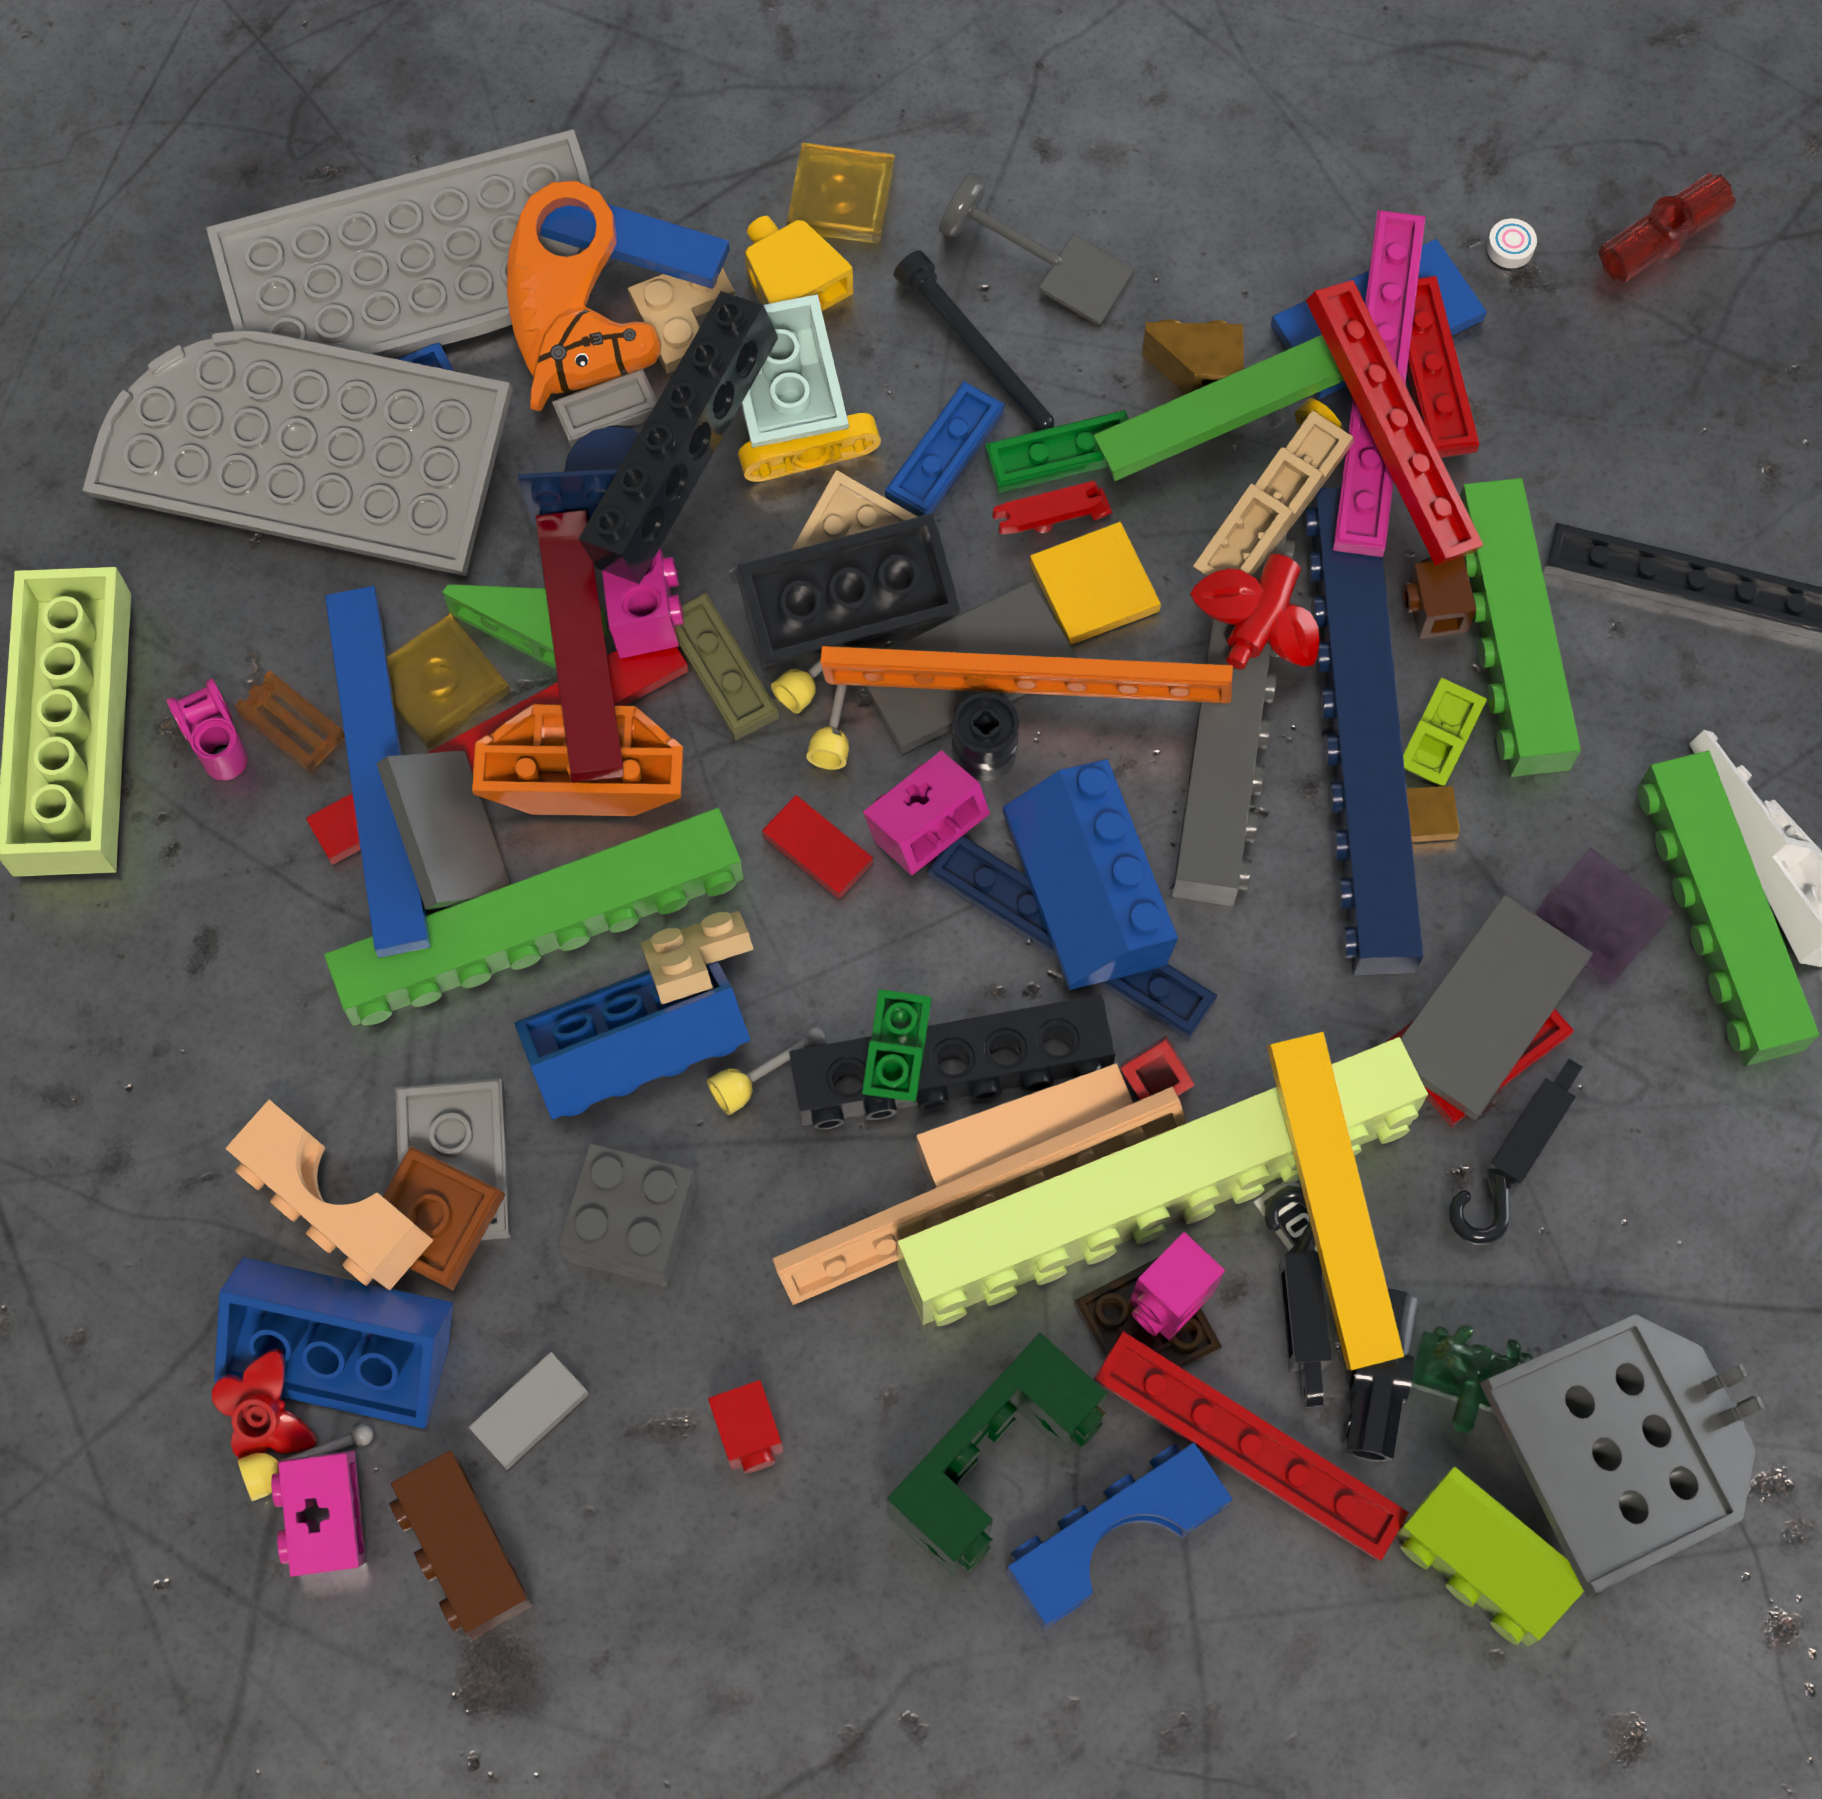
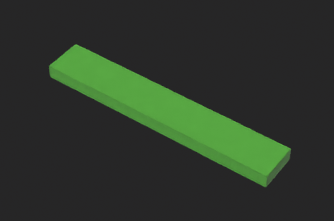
M1320 335L1094 435V439L1114 481H1117L1343 382L1344 379L1323 336Z

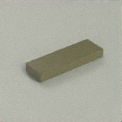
M705 592L682 604L685 624L676 626L678 647L733 739L737 741L779 719L778 709L707 593Z

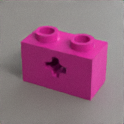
M941 750L926 763L919 765L912 774L886 794L879 796L872 805L863 811L874 842L912 876L986 818L990 812L980 783Z
M355 1450L287 1459L278 1462L279 1473L272 1474L271 1488L275 1507H283L285 1530L278 1531L277 1545L281 1564H289L290 1577L358 1568L367 1563ZM315 1498L319 1508H328L329 1518L320 1522V1529H318L316 1519H307L305 1515L306 1509L314 1506Z

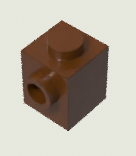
M1431 557L1419 563H1414L1408 583H1404L1402 586V600L1406 613H1413L1419 639L1468 632L1476 613V607L1464 557L1438 566L1434 565Z

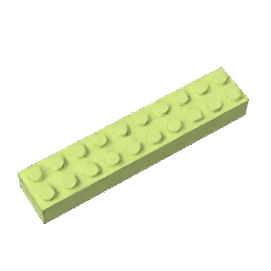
M1400 1037L1332 1064L1354 1156L1362 1151L1360 1145L1379 1138L1381 1144H1386L1406 1135L1410 1131L1408 1125H1411L1412 1121L1419 1116L1418 1111L1427 1098L1428 1093ZM1277 1087L897 1241L898 1268L922 1325L934 1320L937 1326L950 1324L967 1314L966 1307L985 1300L988 1306L1001 1303L1016 1295L1017 1290L1015 1287L1034 1279L1037 1285L1052 1282L1067 1273L1066 1266L1083 1259L1086 1260L1088 1265L1103 1261L1117 1252L1115 1246L1131 1239H1135L1137 1244L1154 1240L1166 1232L1165 1225L1184 1218L1186 1224L1200 1221L1216 1211L1214 1205L1233 1198L1235 1204L1251 1200L1265 1191L1263 1185L1282 1178L1284 1184L1299 1180Z

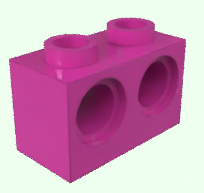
M660 547L640 584L602 570L609 629L620 659L678 647L676 626L684 625L685 621L679 595L672 596L671 587L679 586L673 556L664 558Z
M1183 1232L1137 1279L1129 1302L1135 1308L1132 1312L1133 1317L1150 1334L1156 1336L1160 1332L1170 1341L1214 1295L1225 1269Z

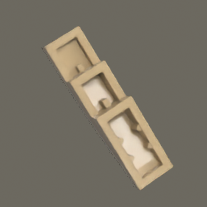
M1312 410L1287 447L1280 448L1255 485L1250 484L1193 565V568L1206 577L1216 571L1228 568L1240 569L1252 576L1327 481L1354 443V437Z

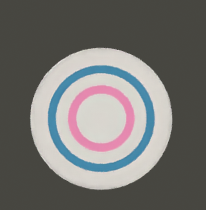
M1514 218L1501 220L1491 229L1486 245L1487 253L1491 260L1501 267H1522L1533 256L1537 245V236L1534 229L1522 220Z

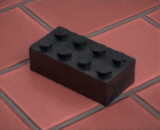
M934 513L739 564L735 572L762 669L821 654L822 646L845 647L951 619L961 611Z

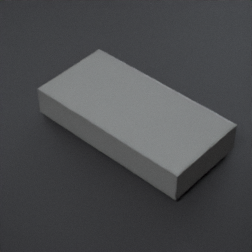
M643 369L552 401L554 412L570 449L574 447L579 439L593 430L610 426L630 428L646 422L657 403Z
M550 1352L468 1428L500 1464L508 1470L580 1404L589 1393L557 1357Z

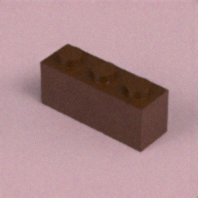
M451 1450L390 1483L397 1499L389 1502V1505L404 1532L413 1528L422 1548L414 1552V1555L429 1582L438 1578L447 1598L439 1602V1605L453 1632L463 1628L465 1634L474 1640L533 1607L461 1462Z

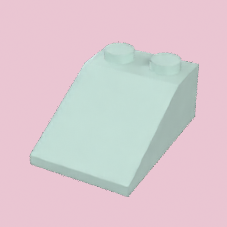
M818 294L764 305L778 335V340L740 405L752 448L849 429Z

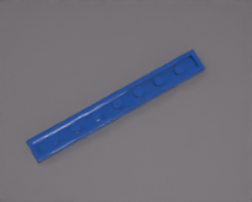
M369 586L325 595L375 952L378 958L430 948L425 906L376 764L387 756L402 755L378 594L375 586Z

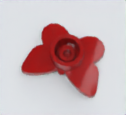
M279 1348L271 1349L252 1361L244 1371L243 1378L236 1375L222 1376L217 1380L212 1389V1402L217 1410L226 1416L232 1417L231 1423L234 1431L231 1437V1447L233 1453L239 1459L253 1453H265L267 1448L282 1454L304 1451L313 1448L317 1442L314 1432L299 1417L284 1409L285 1402L280 1397L285 1381V1360L283 1352Z

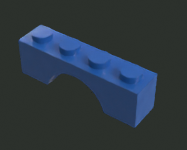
M1176 1443L1171 1445L1149 1461L1153 1468L1152 1471L1137 1481L1134 1480L1131 1474L1124 1476L1103 1492L1107 1501L1090 1512L1085 1505L1079 1506L1057 1522L1061 1529L1060 1532L1045 1542H1042L1038 1535L1034 1536L1010 1553L1015 1562L1007 1567L1006 1574L1043 1631L1090 1600L1093 1594L1090 1580L1092 1552L1098 1542L1110 1531L1128 1523L1147 1522L1165 1527L1183 1538L1229 1506L1233 1500L1195 1443L1182 1451Z

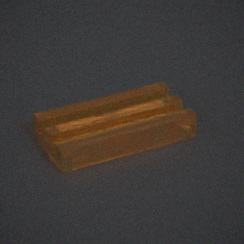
M269 670L263 676L265 682L260 687L255 684L248 691L250 697L246 701L240 699L234 706L242 717L311 773L345 738L344 732ZM275 692L329 737L325 741L322 740L271 698L270 695ZM263 705L316 750L309 755L259 714L256 709Z

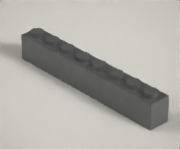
M1285 535L1270 555L1281 554L1293 559L1295 539L1286 538ZM1268 557L1252 575L1258 582ZM1212 618L1205 664L1229 665L1226 659L1232 648L1228 645L1227 639L1236 625L1219 622ZM1269 642L1266 643L1258 657L1249 658L1245 669L1238 670L1233 668L1231 702H1200L1172 897L1233 907L1238 889L1245 891L1248 889L1252 860L1243 859L1245 842L1254 843L1258 812L1249 811L1251 795L1260 796L1265 766L1255 763L1257 749L1267 748L1271 719L1262 718L1264 702L1273 703L1277 673L1268 672L1270 657L1279 658L1272 650Z

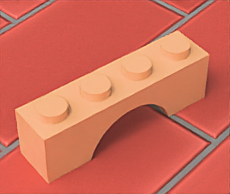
M268 1100L225 1148L241 1162L234 1169L237 1174L258 1191L264 1184L271 1188L276 1194L269 1202L293 1222L300 1215L312 1224L305 1233L329 1254L336 1247L346 1254L348 1258L343 1262L342 1266L365 1286L372 1279H375L390 1291L433 1242L432 1238L379 1193H375L362 1201L347 1205H334L324 1202L319 1191L317 1174L325 1146L271 1100Z

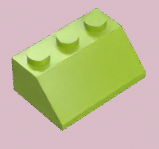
M1455 1466L1432 1487L1396 1535L1404 1542L1401 1549L1406 1556L1424 1569L1433 1566L1449 1580L1445 1586L1458 1600L1470 1607L1477 1603L1493 1617V1620L1490 1622L1491 1626L1502 1637L1515 1645L1522 1641L1529 1647L1540 1641L1584 1592L1569 1560Z

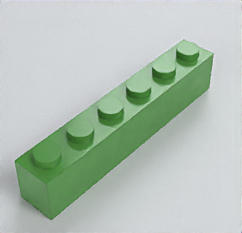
M1516 478L1463 484L1459 496L1483 543V546L1474 553L1463 557L1476 607V613L1472 622H1479L1482 636L1478 640L1479 662L1482 668H1488L1491 684H1488L1487 687L1488 706L1492 714H1498L1501 729L1498 730L1496 739L1499 757L1501 760H1507L1510 777L1570 771L1581 752L1523 479Z
M1710 751L1650 765L1639 783L1638 800L1643 812L1646 815H1651L1657 831L1655 834V844L1658 854L1663 861H1668L1672 870L1675 899L1681 908H1686L1692 923L1690 936L1693 947L1698 955H1704L1709 968L1708 983L1711 995L1717 1003H1722L1729 1021L1726 1030L1731 1047L1734 1051L1741 1053L1745 1066L1805 1051L1820 1034Z

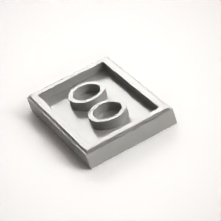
M502 1079L396 1088L398 1168L410 1146L501 1190L506 1195L481 1240L511 1238L505 1095Z

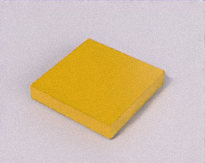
M1121 522L1030 555L1029 564L1070 646L1160 612L1161 603Z

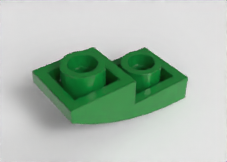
M883 989L878 990L862 1095L916 1102L932 996Z

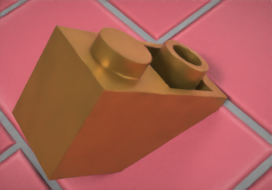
M1173 319L1146 322L1142 356L1183 393L1188 394L1244 369L1243 324H1229L1222 320H1213L1206 323H1180Z

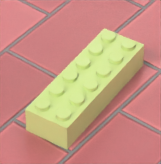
M117 567L20 570L14 572L0 775V861L13 877L116 873L131 592Z

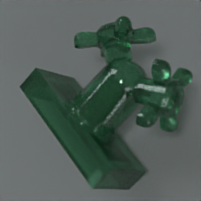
M1468 1325L1460 1326L1454 1336L1449 1335L1446 1328L1437 1326L1433 1333L1423 1331L1420 1336L1414 1359L1411 1388L1456 1401L1457 1404L1452 1420L1453 1426L1461 1433H1468L1474 1429L1479 1409L1494 1413L1479 1383L1532 1360L1533 1356L1529 1353H1521V1344L1517 1340H1508L1506 1356L1494 1352L1483 1344H1467L1466 1342L1473 1334V1328Z

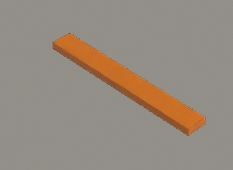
M822 646L820 660L826 683L836 685L1229 703L1232 698L1233 665Z

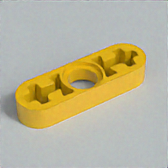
M856 413L847 416L849 429L752 448L749 441L738 451L744 477L752 482H762L867 455L881 444V437L875 419L868 413Z

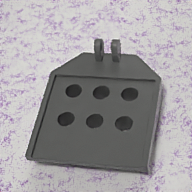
M1636 1314L1479 1383L1587 1597L1743 1521L1756 1448L1747 1433L1742 1418L1766 1407L1760 1396H1751L1738 1402L1737 1406L1734 1407L1724 1389L1725 1386L1731 1387L1744 1381L1745 1377L1749 1375L1743 1364L1718 1374L1702 1346Z

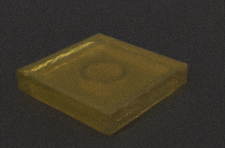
M802 143L787 225L796 220H802L820 236L881 244L895 166V154Z
M451 614L387 657L395 708L428 749L438 744L511 692L507 682Z

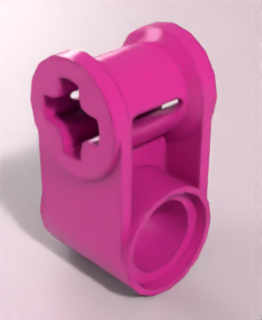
M213 678L206 681V687L177 700L171 697L166 700L185 739L189 741L201 765L210 777L216 780L227 781L236 778L244 771L248 762L247 750L231 720L233 717ZM224 744L228 745L221 753L211 754L216 747Z

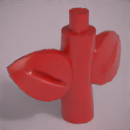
M1281 554L1269 555L1259 582L1255 577L1240 569L1228 568L1208 575L1192 589L1190 593L1191 598L1205 614L1219 622L1236 625L1227 639V643L1232 649L1226 662L1229 665H1233V668L1238 670L1245 669L1249 658L1258 657L1267 642H1269L1272 650L1288 663L1302 667L1314 665L1319 651V629L1310 611L1289 603L1295 583L1301 572L1300 566L1291 558Z

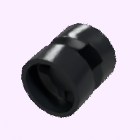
M983 692L966 698L955 710L952 722L953 737L951 751L953 761L976 780L990 781L998 779L1008 773L1015 763L1020 723L1018 713L1009 700L999 694Z

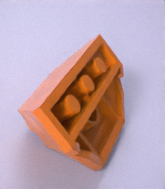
M533 704L504 723L490 736L486 735L476 742L472 792L476 796L531 815L636 816L681 798L683 746L674 738H671L636 706H614L623 762V777L571 782L561 705Z

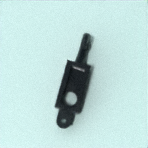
M1569 1058L1554 1082L1547 1078L1544 1079L1484 1172L1482 1178L1488 1181L1493 1199L1494 1218L1491 1225L1478 1229L1472 1227L1464 1218L1463 1209L1471 1200L1470 1192L1462 1190L1453 1197L1449 1206L1450 1223L1454 1232L1463 1241L1473 1245H1489L1501 1239L1507 1232L1510 1222V1196L1514 1194L1574 1101L1576 1096L1568 1092L1583 1066Z
M1289 1186L1282 1188L1271 1196L1265 1207L1264 1218L1270 1231L1275 1232L1280 1229L1281 1224L1278 1216L1279 1211L1284 1205L1292 1202L1299 1203L1307 1210L1302 1187ZM1310 1219L1300 1239L1282 1258L1279 1264V1276L1289 1373L1300 1372L1304 1407L1321 1408L1324 1401L1321 1371H1325L1332 1360L1323 1273L1318 1252H1313L1316 1243Z

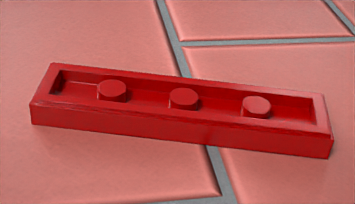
M1437 276L1418 278L1407 374L1415 406L1441 458L1477 453L1480 443Z

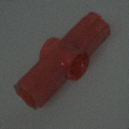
M1708 173L1677 195L1658 199L1653 204L1649 214L1600 247L1598 255L1602 261L1603 270L1614 281L1621 280L1625 283L1657 260L1675 256L1681 250L1685 241L1733 209L1736 199L1733 196L1731 184L1721 174L1713 175Z

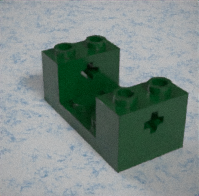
M1039 1332L887 1497V1516L952 1577L961 1567L970 1573L990 1551L991 1547L989 1545L993 1541L990 1537L993 1519L957 1486L978 1464L979 1459L977 1456L981 1452L979 1448L987 1439L996 1444L1017 1420L1014 1416L1019 1412L1063 1453L1073 1443L1082 1449L1103 1425L1101 1421L1106 1416V1413L1102 1408L1107 1392Z

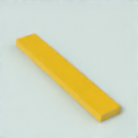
M1324 1032L1267 1045L1268 1054L1346 1369L1355 1370L1404 1357Z

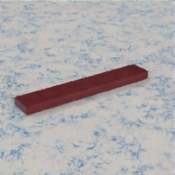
M586 510L535 515L571 782L623 777V762L594 564L579 541V537L587 525Z

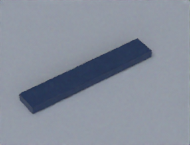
M965 836L960 837L940 853L928 870L927 877L1057 959L1027 876ZM1169 964L1156 969L1096 983L1188 1042L1216 1002L1218 996Z

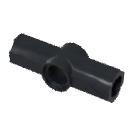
M1388 1288V1293L1404 1357L1352 1370L1349 1392L1354 1395L1348 1419L1349 1424L1344 1442V1452L1356 1458L1374 1462H1391L1394 1459L1402 1404L1405 1405L1407 1402L1414 1371V1356H1410L1416 1327L1419 1298L1410 1295L1408 1292Z

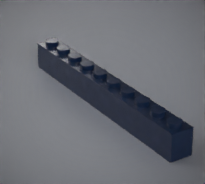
M1341 487L1321 488L1313 498L1311 507H1306L1303 511L1304 537H1312L1313 552H1308L1307 576L1309 582H1316L1318 597H1312L1311 614L1316 620L1317 626L1321 628L1322 642H1319V651L1315 663L1318 673L1325 672L1326 688H1321L1320 715L1322 719H1329L1330 735H1325L1324 760L1326 766L1333 765L1335 782L1329 783L1328 804L1330 813H1338L1339 830L1333 831V856L1335 861H1342L1344 878H1338L1337 901L1339 909H1347L1348 927L1342 928V953L1344 958L1352 959L1353 975L1416 973L1424 954L1383 557L1333 551Z

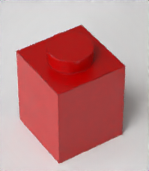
M1166 1035L1122 1062L1120 1069L1140 1100L1170 1087H1173L1177 1096L1195 1086L1193 1077Z
M761 1380L708 1398L731 1470L743 1467L744 1473H752L767 1468L776 1462L774 1455L782 1453L784 1450Z

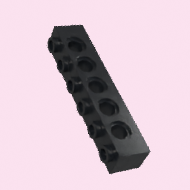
M720 291L579 537V541L597 569L640 584L778 340V335L764 305Z
M1103 994L928 1026L916 1102L862 1095L863 1085L858 1091L851 1094L842 1093L835 1088L836 1081L846 1075L856 1076L864 1084L868 1049L872 1036L789 1051L802 1126L813 1124V1128L818 1130L838 1127L845 1123V1118L865 1115L868 1120L889 1118L897 1114V1109L918 1105L919 1110H935L947 1106L950 1103L949 1099L970 1096L973 1101L989 1100L1002 1094L1001 1090L1022 1086L1024 1091H1039L1051 1087L1054 1084L1053 1080L1069 1077L1077 1078L1114 1064L1116 1056ZM1051 1038H1061L1070 1045L1071 1050L1064 1055H1053L1045 1050L1043 1043ZM1008 1047L1018 1054L1019 1059L1013 1064L1002 1065L991 1057V1053L997 1048ZM954 1056L961 1058L967 1064V1068L959 1074L952 1075L945 1073L939 1067V1063L947 1057Z

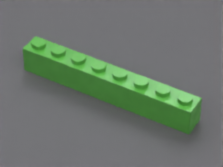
M718 807L426 916L430 948L378 958L374 948L373 936L325 953L324 956L343 1010L353 1026L360 1023L366 1026L374 1025L388 1019L392 1015V1011L411 1004L414 1007L431 1004L437 1001L443 992L459 986L463 988L479 986L487 982L491 978V974L509 967L518 970L532 966L541 959V955L557 949L571 951L580 948L589 942L590 937L610 930V932L617 933L634 927L640 918L656 912L660 914L676 912L685 907L688 900L706 893L709 896L724 894L736 886V882L744 880L742 864Z

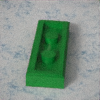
M1126 410L986 443L985 455L998 494L1106 468L1107 465L1096 446L1094 435L1129 420Z

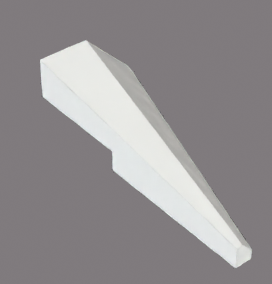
M1703 730L1689 744L1694 754L1710 751L1766 898L1799 963L1822 967V851L1775 800L1770 802L1765 800L1763 802L1754 793L1747 783L1752 776L1743 765L1736 768L1717 743V736L1713 732Z

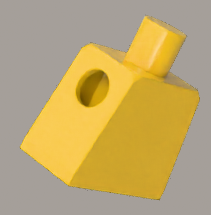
M761 216L754 220L747 228L746 233L754 244L749 246L744 252L746 273L760 304L766 305L818 294L821 311H824L854 294L852 266L805 221L796 220L779 230L769 216Z

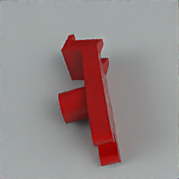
M1089 481L1005 502L993 508L992 518L995 520L1007 519L999 523L998 532L1001 535L1014 534L1034 529L1039 533H1046L1053 528L1054 523L1091 515L1094 521L1113 512L1103 488H1099L1095 481Z

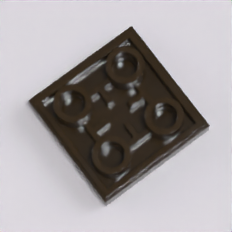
M1156 1259L1074 1300L1073 1305L1103 1360L1106 1358L1119 1334L1123 1331L1182 1369H1186L1222 1349V1345L1201 1308L1170 1341L1160 1332L1156 1336L1150 1334L1135 1320L1132 1315L1135 1308L1129 1303L1137 1279Z

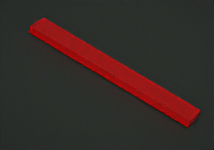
M677 647L621 659L617 650L607 655L614 706H626L689 672L688 664ZM558 682L427 753L465 751L473 774L476 742L486 735L490 736L504 723L533 704L561 705ZM353 793L305 818L332 865L361 850Z

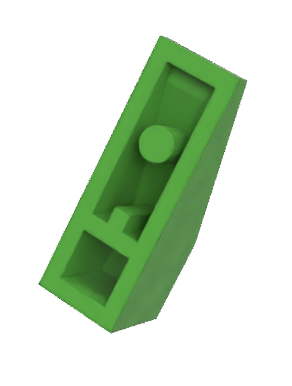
M453 584L446 586L442 593L450 615L556 669L545 588ZM600 606L602 626L605 638L608 634V630L606 626L604 612L602 611V608Z

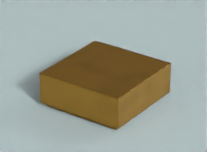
M1453 785L1407 788L1412 842L1456 840L1460 834Z

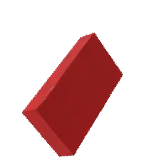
M797 795L762 830L764 839L838 900L873 865V857Z

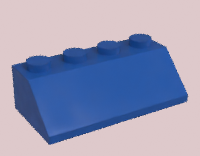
M1108 759L1061 769L1003 807V815L1069 990L1156 969L1168 964L1178 936Z
M718 961L706 965L712 989L665 1004H661L650 971L647 970L514 1022L551 1119L553 1120L561 1116L578 1115L587 1110L593 1103L611 1096L620 1097L628 1095L637 1090L641 1084L661 1076L671 1077L684 1072L691 1064L709 1057L726 1056L734 1052L739 1045L751 1041L732 986Z
M243 1257L219 1291L214 1383L225 1375H236L243 1378L244 1371L252 1361L271 1349L279 1348L283 1352L285 1360V1381L281 1394L282 1398L426 1429L449 1350L454 1302L394 1289L389 1291L385 1287L371 1284L365 1286L357 1281Z

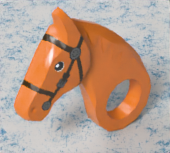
M578 181L551 182L531 195L520 214L509 248L507 263L509 313L515 339L526 365L533 375L530 409L536 411L543 409L552 393L558 394L588 388L647 368L655 364L661 354V342L655 327L650 323L636 321L619 323L609 320L600 313L586 307L596 280L617 244L616 222L611 209L599 191ZM570 205L581 207L590 212L596 221V232L591 244L584 251L565 257L554 255L543 247L540 240L541 225L547 215L555 209Z

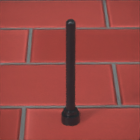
M921 250L907 255L895 268L894 278L907 292L913 291L915 295H923L1039 431L1054 427L1055 421L1053 416L936 282L937 275L934 272L935 265Z

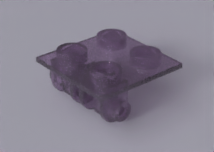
M1590 848L1561 883L1547 894L1542 901V905L1534 914L1591 951L1593 955L1584 967L1611 987L1674 911L1594 849Z

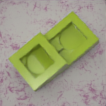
M1441 677L1403 754L1404 769L1438 786H1445L1487 698Z

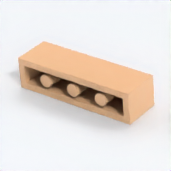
M1116 1063L916 1135V1150L930 1187L933 1190L1133 1104V1101Z

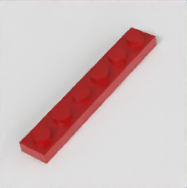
M1354 280L1314 291L1305 301L1434 565L1438 566L1474 553L1483 546V543Z
M1124 1331L1119 1334L1093 1377L1097 1384L1192 1444L1195 1443L1198 1448L1377 1561H1382L1409 1514L1407 1510Z

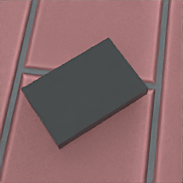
M465 751L387 756L376 763L425 909L455 906L511 885L481 797L474 795L472 792L473 774Z

